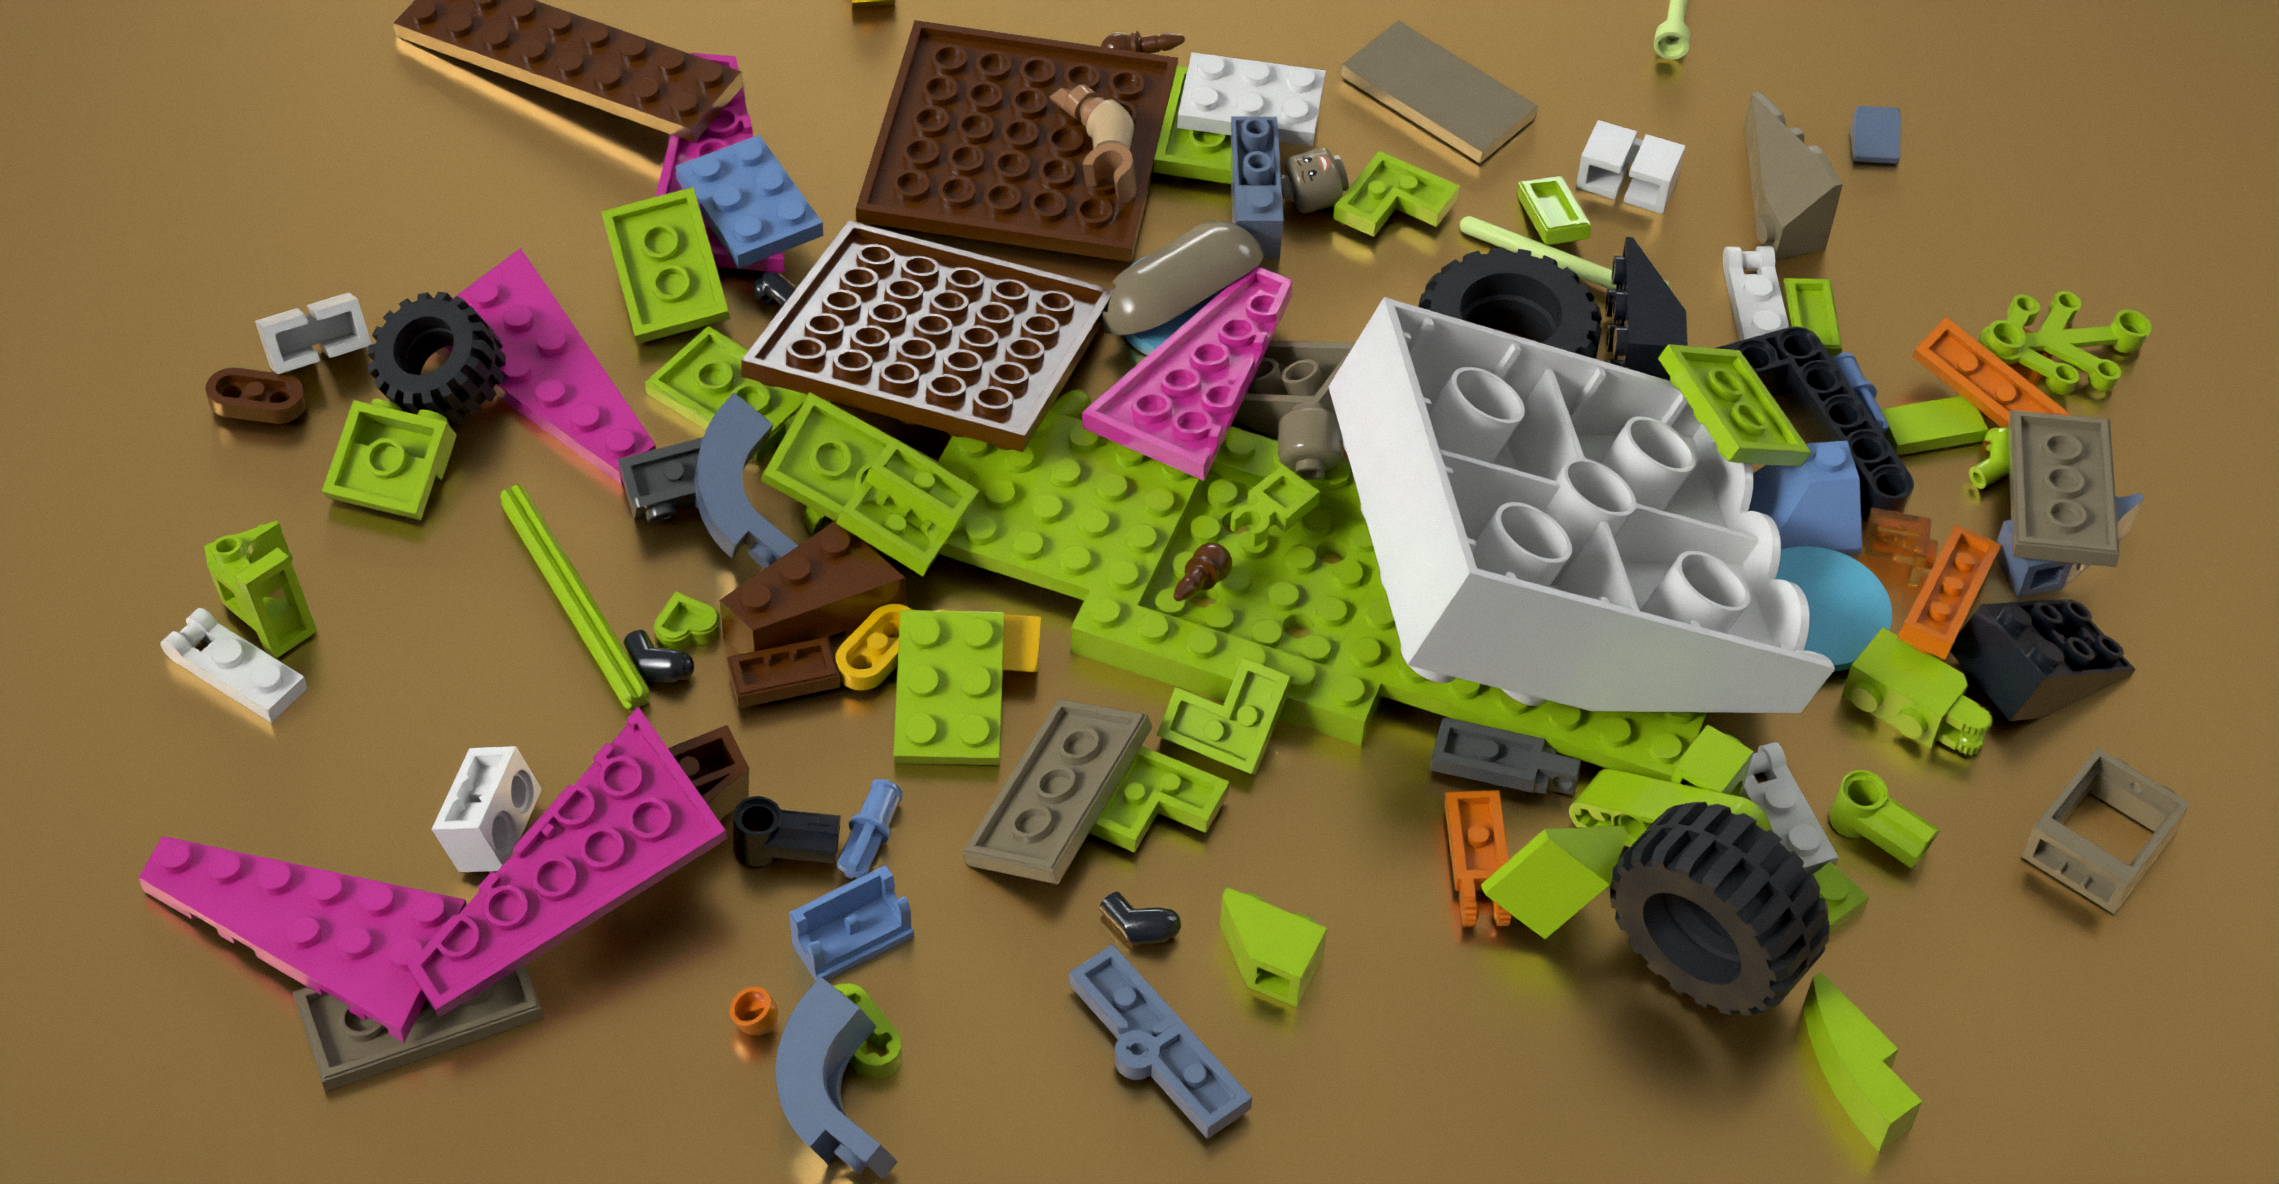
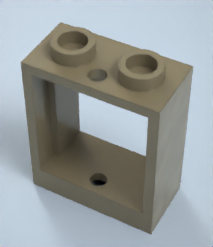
M2097 747L2035 824L2021 857L2115 915L2176 835L2191 803L2176 795L2170 788L2156 783L2131 768L2123 760L2115 758ZM2088 793L2093 794L2154 831V834L2130 865L2064 826Z

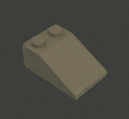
M1271 341L1235 415L1234 421L1278 440V425L1281 418L1290 412L1293 406L1299 403H1322L1330 407L1331 411L1336 414L1328 387L1355 343Z

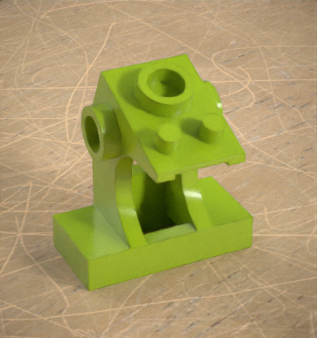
M277 520L267 524H260L256 528L235 535L220 537L215 542L204 545L208 569L223 605L257 632L264 651L276 659L317 632L291 562L293 560L292 554L288 549L281 525ZM281 586L286 596L283 599L267 597V595Z

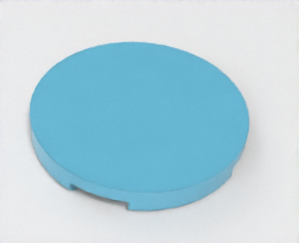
M1813 546L1781 549L1780 563L1775 580L1782 579L1797 584L1804 592L1809 606V631L1804 651H1813L1825 655L1833 663L1834 671L1850 669L1854 661L1882 627L1890 630L1892 606L1886 589L1866 566L1838 551Z

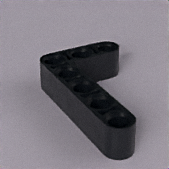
M1798 326L1788 327L1716 347L1717 349L1740 350L1772 397L1782 395L1812 443L1848 441L1860 479L1862 519L1868 525L1881 530H1890L1900 526L1904 520L1914 489L1913 478L1813 331Z

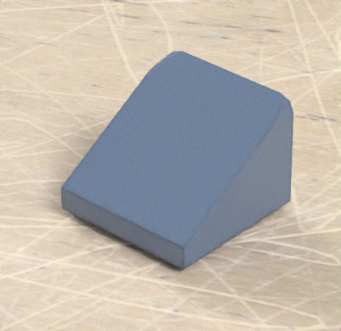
M1858 106L1855 108L1850 126L1853 161L1899 164L1901 114L1899 108Z

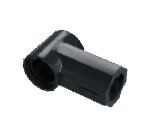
M752 796L742 800L734 810L733 852L738 860L753 867L765 866L772 863L776 858L835 863L841 816L781 810L778 804L770 798Z

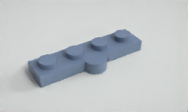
M1113 944L1069 972V985L1118 1039L1115 1045V1066L1119 1073L1133 1080H1142L1151 1076L1207 1139L1251 1109L1252 1097Z

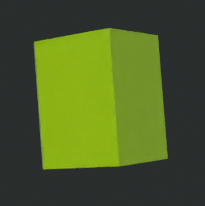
M1624 826L1544 829L1481 884L1482 890L1487 897L1542 938L1546 939L1611 884L1613 868L1621 856L1628 836Z

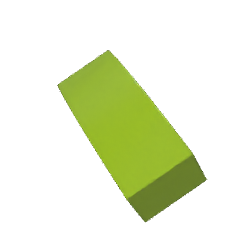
M1819 972L1812 977L1803 1004L1807 1030L1814 1052L1835 1097L1854 1125L1873 1147L1880 1152L1911 1130L1922 1100L1891 1070L1899 1049L1822 972Z

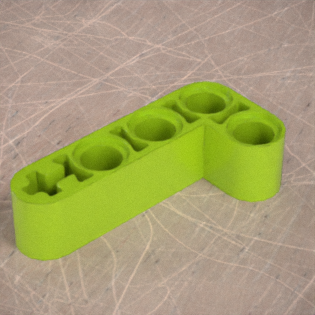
M1613 769L1601 770L1569 808L1570 818L1577 828L1624 826L1628 835L1624 846L1631 847L1666 809L1691 802H1706L1708 806L1720 804L1730 807L1731 812L1736 815L1744 813L1757 820L1756 825L1766 832L1769 829L1773 831L1766 813L1757 804L1746 798Z

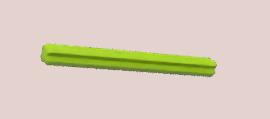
M515 484L510 489L505 488L500 494L501 506L624 708L635 710L639 706H645L650 700L648 686L526 488L520 484Z

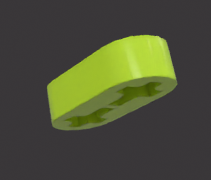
M851 983L834 985V988L860 1007L877 1026L868 1037L872 1044L879 1050L886 1047V1056L880 1058L875 1052L867 1055V1042L865 1040L849 1060L850 1064L860 1075L871 1080H881L892 1076L899 1069L902 1062L901 1037L898 1031L860 986Z

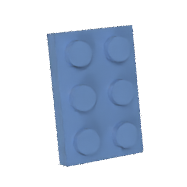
M760 135L675 166L677 181L683 189L694 187L702 217L738 269L824 236L823 222Z

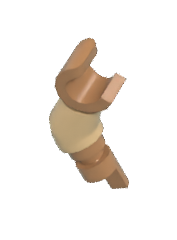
M1085 84L1078 85L1073 90L1059 89L1050 96L1051 101L1073 118L1082 122L1086 127L1088 135L1093 140L1094 150L1085 157L1083 162L1086 187H1096L1101 178L1113 177L1119 201L1124 204L1130 202L1136 194L1137 184L1132 153L1130 152L1135 125L1128 111L1113 99L1105 100L1099 97L1095 91Z

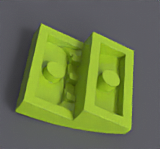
M892 438L870 467L863 483L841 510L836 524L921 576H924L966 514L979 490L895 438Z

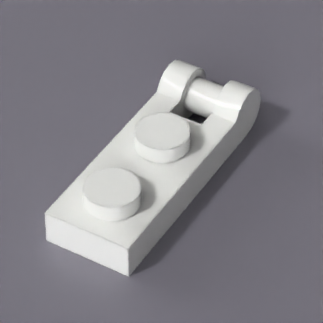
M1758 246L1756 251H1742L1740 247H1725L1723 251V271L1739 341L1788 328L1789 324L1775 269L1774 248L1772 246ZM1743 270H1756V274H1744Z
M203 608L196 609L186 619L187 626L179 633L172 631L160 642L162 650L172 661L270 723L307 690L304 676L219 624ZM201 640L209 644L202 651L194 648Z
M1777 742L1759 746L1758 752L1753 753L1741 797L1751 800L1766 813L1773 832L1782 838L1780 843L1789 852L1795 851L1804 861L1803 868L1808 875H1812L1830 861L1836 866L1839 857L1788 769L1782 747ZM1764 772L1768 781L1758 784L1754 775Z

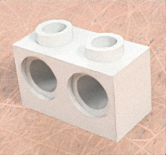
M517 747L469 748L431 829L458 872L498 871L513 854L512 848L522 836L542 788Z

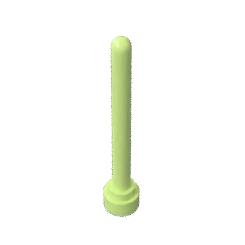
M1670 0L1667 20L1656 29L1654 49L1663 58L1679 59L1685 56L1689 50L1691 32L1684 23L1688 0Z
M1466 216L1460 221V229L1464 234L1517 253L1518 249L1531 251V256L1541 259L1544 255L1557 261L1559 268L1564 269L1568 267L1579 278L1608 289L1616 288V285H1613L1611 282V269L1472 216ZM1664 280L1672 290V282Z

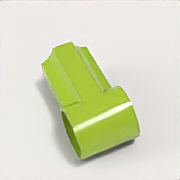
M1856 770L1844 776L1829 810V821L1839 834L1855 839L1865 837L1910 868L1916 867L1939 833L1938 828L1889 797L1885 782L1878 775L1870 771Z

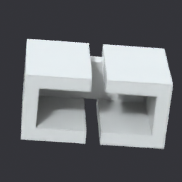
M1598 120L1581 155L1576 188L1615 200L1627 171L1632 164L1629 177L1633 179L1626 192L1624 203L1663 214L1679 179L1685 145L1648 134L1645 135L1644 140L1636 138L1637 131Z
M349 292L307 305L309 315H305L298 308L255 321L269 366L276 374L319 362L320 359L317 351L311 347L318 343L321 351L329 358L372 345L358 299Z

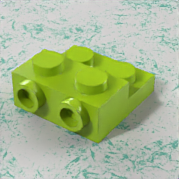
M373 399L371 404L353 400L322 493L329 499L421 520L434 480L442 481L457 434L447 423L446 417L433 411L419 410L416 415L403 412L396 404L382 399Z

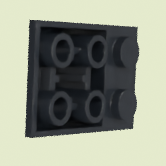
M1626 237L1622 256H1614L1612 263L1611 282L1613 285H1616V288L1607 289L1605 317H1612L1613 324L1609 323L1607 327L1606 352H1613L1614 359H1609L1608 363L1670 381V375L1658 358L1668 344L1688 346L1686 310L1633 237Z
M2073 599L1981 604L1961 629L1950 650L1951 654L2009 721L2042 718L2132 675L2136 670L2123 656L2124 650L2120 644L2104 635L2091 620L2092 615L2083 604Z

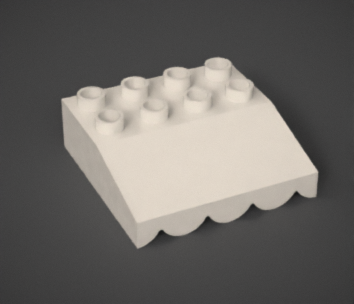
M1386 297L1382 299L1328 388L1341 430L1342 444L1347 452L1360 497L1361 512L1366 519L1381 571V582L1386 589L1400 638L1401 653L1408 666L1420 676L1437 683H1449L1455 680V678H1460L1501 688L1511 698L1530 706H1539L1549 700L1589 711L1801 713L1833 673L1835 667L1825 655L1813 651H1804L1809 631L1808 602L1804 592L1797 584L1782 579L1775 580L1781 555L1780 535L1776 523L1770 516L1756 511H1748L1753 492V470L1751 463L1728 462L1718 452L1717 444L1704 425L1695 418L1692 407L1671 381Z

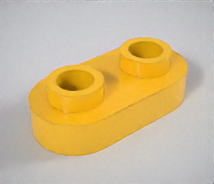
M901 604L883 605L873 611L841 644L836 652V664L840 681L845 686L854 690H869L880 685L898 666L899 637L889 638L888 636L899 635L900 610L912 609Z

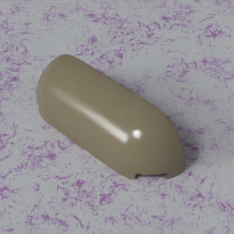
M1212 220L1198 225L1128 267L1114 279L1112 284L1116 285L1109 301L1108 312L1103 311L1102 313L1105 333L1112 335L1139 333L1174 319L1257 267L1264 257L1260 244L1250 232L1231 222Z

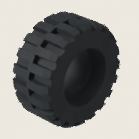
M1491 248L1487 254H1481L1479 250L1463 256L1462 262L1455 259L1442 267L1440 273L1438 272L1431 277L1426 284L1425 292L1421 294L1418 305L1420 308L1491 329L1514 330L1542 344L1593 359L1597 357L1602 332L1600 326L1602 320L1600 307L1594 302L1595 297L1585 283L1579 284L1580 278L1568 267L1564 269L1559 268L1557 261L1544 255L1541 259L1531 256L1532 252L1529 250L1518 249L1517 253L1505 252V248Z
M1691 802L1675 805L1666 809L1619 858L1618 863L1614 866L1610 884L1611 907L1617 909L1616 922L1620 930L1626 931L1628 934V943L1636 954L1641 953L1648 961L1646 966L1657 976L1661 974L1671 983L1670 987L1681 995L1687 993L1692 996L1695 1003L1705 1008L1718 1007L1720 1013L1728 1015L1741 1013L1742 1016L1772 1010L1783 1001L1825 951V945L1829 941V910L1826 899L1819 897L1820 886L1814 875H1808L1804 870V861L1795 851L1789 852L1780 843L1782 838L1769 829L1766 832L1757 826V820L1744 813L1736 815L1731 812L1730 807L1720 804L1708 806L1706 802Z

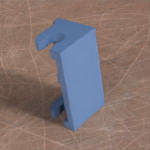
M886 865L789 912L792 946L815 981L820 976L828 981L914 937V930L911 927L909 902L906 896L900 899L897 898L894 889V877Z

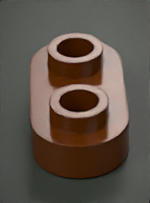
M226 368L214 373L208 379L205 387L210 408L213 412L223 417L281 424L295 420L306 408L303 385L299 379L289 374H276L274 372L243 368Z

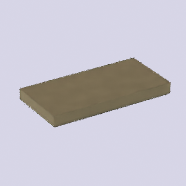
M1399 20L1343 63L1341 68V77L1479 163L1483 162L1536 118L1538 106Z
M2010 410L2007 424L2013 557L2116 567L2120 552L2110 419Z
M1058 699L962 851V856L967 866L1059 884L1151 731L1152 724L1148 714Z
M525 965L440 1018L428 999H426L405 1043L389 1035L387 1027L375 1020L368 1018L365 1021L351 1013L346 1003L328 993L321 995L309 987L293 992L325 1092L543 1019L542 1009Z

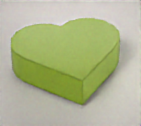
M677 591L654 623L655 642L658 647L676 649L679 652L687 649L691 644L699 646L708 645L714 642L721 633L720 614L716 608Z

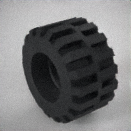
M426 292L418 294L417 301L411 302L408 298L400 302L401 308L394 314L389 310L383 317L386 321L384 326H376L372 334L376 344L368 346L367 355L373 360L368 364L369 373L375 379V385L392 403L399 406L401 411L416 415L419 410L433 411L446 417L447 423L451 420L455 425L466 422L465 416L472 413L474 416H477L482 412L483 409L480 405L485 400L492 402L497 395L493 390L494 385L502 384L505 374L499 368L506 365V357L500 350L503 347L500 339L472 306L470 307L462 298L458 296L452 298L445 292H437L434 298ZM453 346L449 358L442 366L433 372L421 375L425 362L432 354L444 347Z

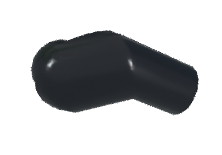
M765 272L763 277L757 279L753 285L755 296L761 298L763 303H770L775 299L781 308L797 288L779 272Z
M636 630L629 633L623 641L641 677L647 681L667 683L677 682L678 680L685 681L694 672V661L688 653H680L676 649L655 648L647 632L644 630Z
M1120 892L1109 894L1099 906L1101 913L1131 944L1162 943L1175 937L1181 929L1180 917L1174 910L1161 907L1134 909Z

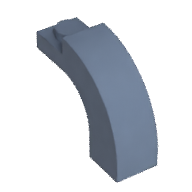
M733 393L714 415L702 439L695 471L696 500L701 518L708 532L727 555L733 558L739 549L746 544L750 547L748 553L751 558L763 568H767L799 545L761 516L753 508L746 496L743 486V470L769 439L773 423L737 394Z
M820 976L796 1005L781 1036L776 1058V1084L779 1100L791 1127L827 1164L837 1155L859 1175L868 1167L880 1178L884 1179L898 1161L880 1143L847 1117L840 1093L842 1076L849 1060L877 1026L860 1007Z

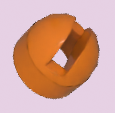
M748 987L740 991L730 1004L729 1014L732 1021L742 1032L750 1036L765 1035L777 1024L778 1009L776 1002L761 987Z

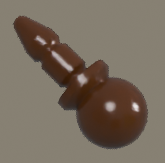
M1133 31L1130 36L1122 32H1114L1103 40L1101 47L1151 54L1161 50H1171L1183 44L1185 38L1183 35L1174 33H1161L1160 36L1155 34L1141 38L1138 31Z
M1213 542L1203 544L1197 548L1193 557L1185 565V576L1176 585L1173 595L1174 599L1178 602L1190 599L1199 590H1209L1218 582L1224 580L1232 569L1230 552L1223 545Z

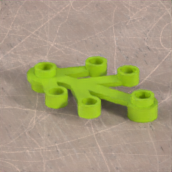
M2059 291L2055 294L2048 308L2049 315L2039 332L2025 333L2023 327L2033 324L2040 311V304L2029 295L2019 294L2013 298L2007 310V319L1994 321L1990 326L1984 328L1978 338V342L2006 364L2020 363L2046 376L2045 382L2047 387L2056 394H2070L2079 380V373L2073 366L2067 363H2056L2036 351H2046L2089 373L2087 378L2094 388L2101 391H2110L2114 389L2121 376L2120 367L2111 360L2100 359L2079 347L2112 345L2120 352L2131 353L2144 345L2152 330V325L2149 319L2142 313L2125 309L2116 314L2110 326L2063 330L2067 322H2072L2076 318L2082 302L2072 292Z

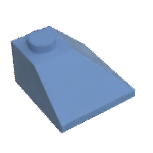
M1848 441L1808 443L1806 445L1812 453L1801 467L1765 465L1753 473V492L1748 511L1766 514L1774 520L1780 535L1781 549L1813 546L1831 549L1845 555L1861 554L1860 479Z

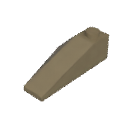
M1761 92L1752 93L1744 129L1757 237L1761 243L1774 248L1775 260L1826 250L1843 183L1824 151L1817 145L1808 147L1804 143V133L1798 127L1789 129L1786 126L1784 114Z

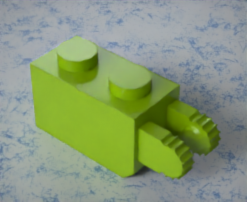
M1882 627L1851 665L1842 697L1853 702L1859 709L1870 712L1897 728L1903 735L1915 739L1929 748H1932L1938 740L1965 755L1970 754L1972 756V754H1977L1978 751H1981L1985 742V732L1989 731L1992 724V715H1989V711H1986L1985 707H1979L1978 703L1964 696L1968 686L1964 673L1931 654H1925L1916 650L1911 644L1897 639L1898 635Z

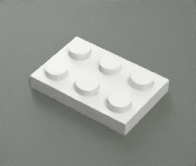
M1191 52L1178 112L1177 128L1231 135V116L1277 117L1279 142L1313 147L1326 70Z

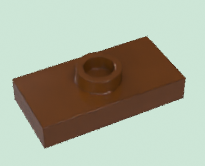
M829 636L727 657L728 670L738 708L841 687L840 675Z

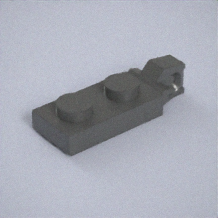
M1445 717L1441 721L1431 758L1430 770L1531 793L1533 791L1536 793H1547L1548 790L1550 792L1574 795L1580 775L1581 760L1556 755L1557 750L1546 746L1545 739Z

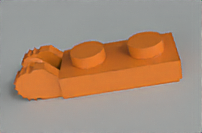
M1499 790L1446 792L1444 805L1455 891H1459V906L1463 927H1472L1477 924L1479 906L1476 901L1475 890H1482L1481 884L1509 860ZM1493 901L1492 909L1496 926H1509L1511 914Z

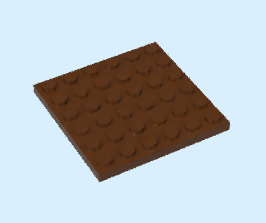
M914 20L857 202L856 222L1132 262L1154 171V157L1178 66V58ZM1085 84L1095 91L1099 97L1105 100L1113 99L1128 111L1135 125L1130 152L1132 153L1137 184L1136 194L1130 202L1124 204L1119 201L1113 177L1101 178L1096 187H1086L1083 162L1085 157L1094 150L1093 140L1088 135L1086 127L1082 122L1073 118L1051 101L1050 96L1059 89L1073 90L1078 85Z
M848 221L741 360V377L759 381L765 386L781 387L804 393L807 396L811 392L822 399L852 406L858 411L875 412L897 418L907 424H919L942 430L955 437H968L993 444L1000 449L1024 452L1102 325L1103 311L1108 312L1109 301L1114 289Z

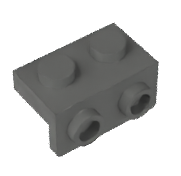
M703 437L618 459L619 471L634 520L647 517L648 522H658L675 516L677 514L676 509L695 504L696 509H698L695 494V471Z

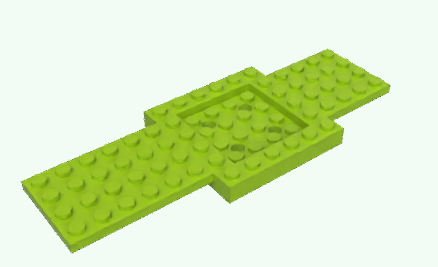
M1050 410L1024 452L1000 449L993 444L968 437L952 436L938 461L943 464L942 468L979 490L973 503L939 554L1084 600L1071 627L1070 652L1223 702L1226 700L1241 659L1244 657L1294 677L1279 715V720L1362 746L1383 696L1455 720L1545 739V745L1557 750L1558 753L1608 769L1669 782L1671 781L1674 766L1699 736L1707 712L1589 711L1549 700L1539 706H1530L1511 698L1501 688L1460 678H1455V680L1449 683H1437L1417 674L1407 665L1402 656L1400 638L1386 589L1381 582V571L1368 525L1361 512V501L1351 465L1345 461H1342L1337 468L1326 472V475L1321 479L1305 480L1320 491L1319 505L1286 532L1276 525H1272L1269 528V535L1266 541L1256 547L1250 544V533L1255 527L1254 525H1244L1249 530L1241 534L1230 533L1224 527L1231 524L1233 511L1239 506L1247 504L1248 492L1282 465L1278 456V441L1231 426L1205 481L1083 428L1082 420ZM1212 542L1223 545L1232 557L1231 572L1213 588L1199 590L1192 597L1206 596L1215 603L1208 607H1197L1190 602L1192 598L1180 602L1176 601L1173 597L1176 585L1185 576V565L1193 557L1197 548ZM1324 553H1335L1341 556L1343 560L1336 564H1329L1322 561L1319 556ZM1293 626H1300L1306 628L1311 634L1304 638H1294L1288 635L1285 630Z

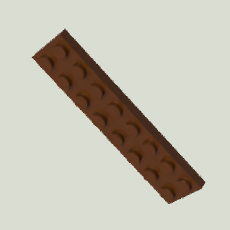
M415 0L393 23L396 36L404 40L694 143L744 86L741 71L536 0Z

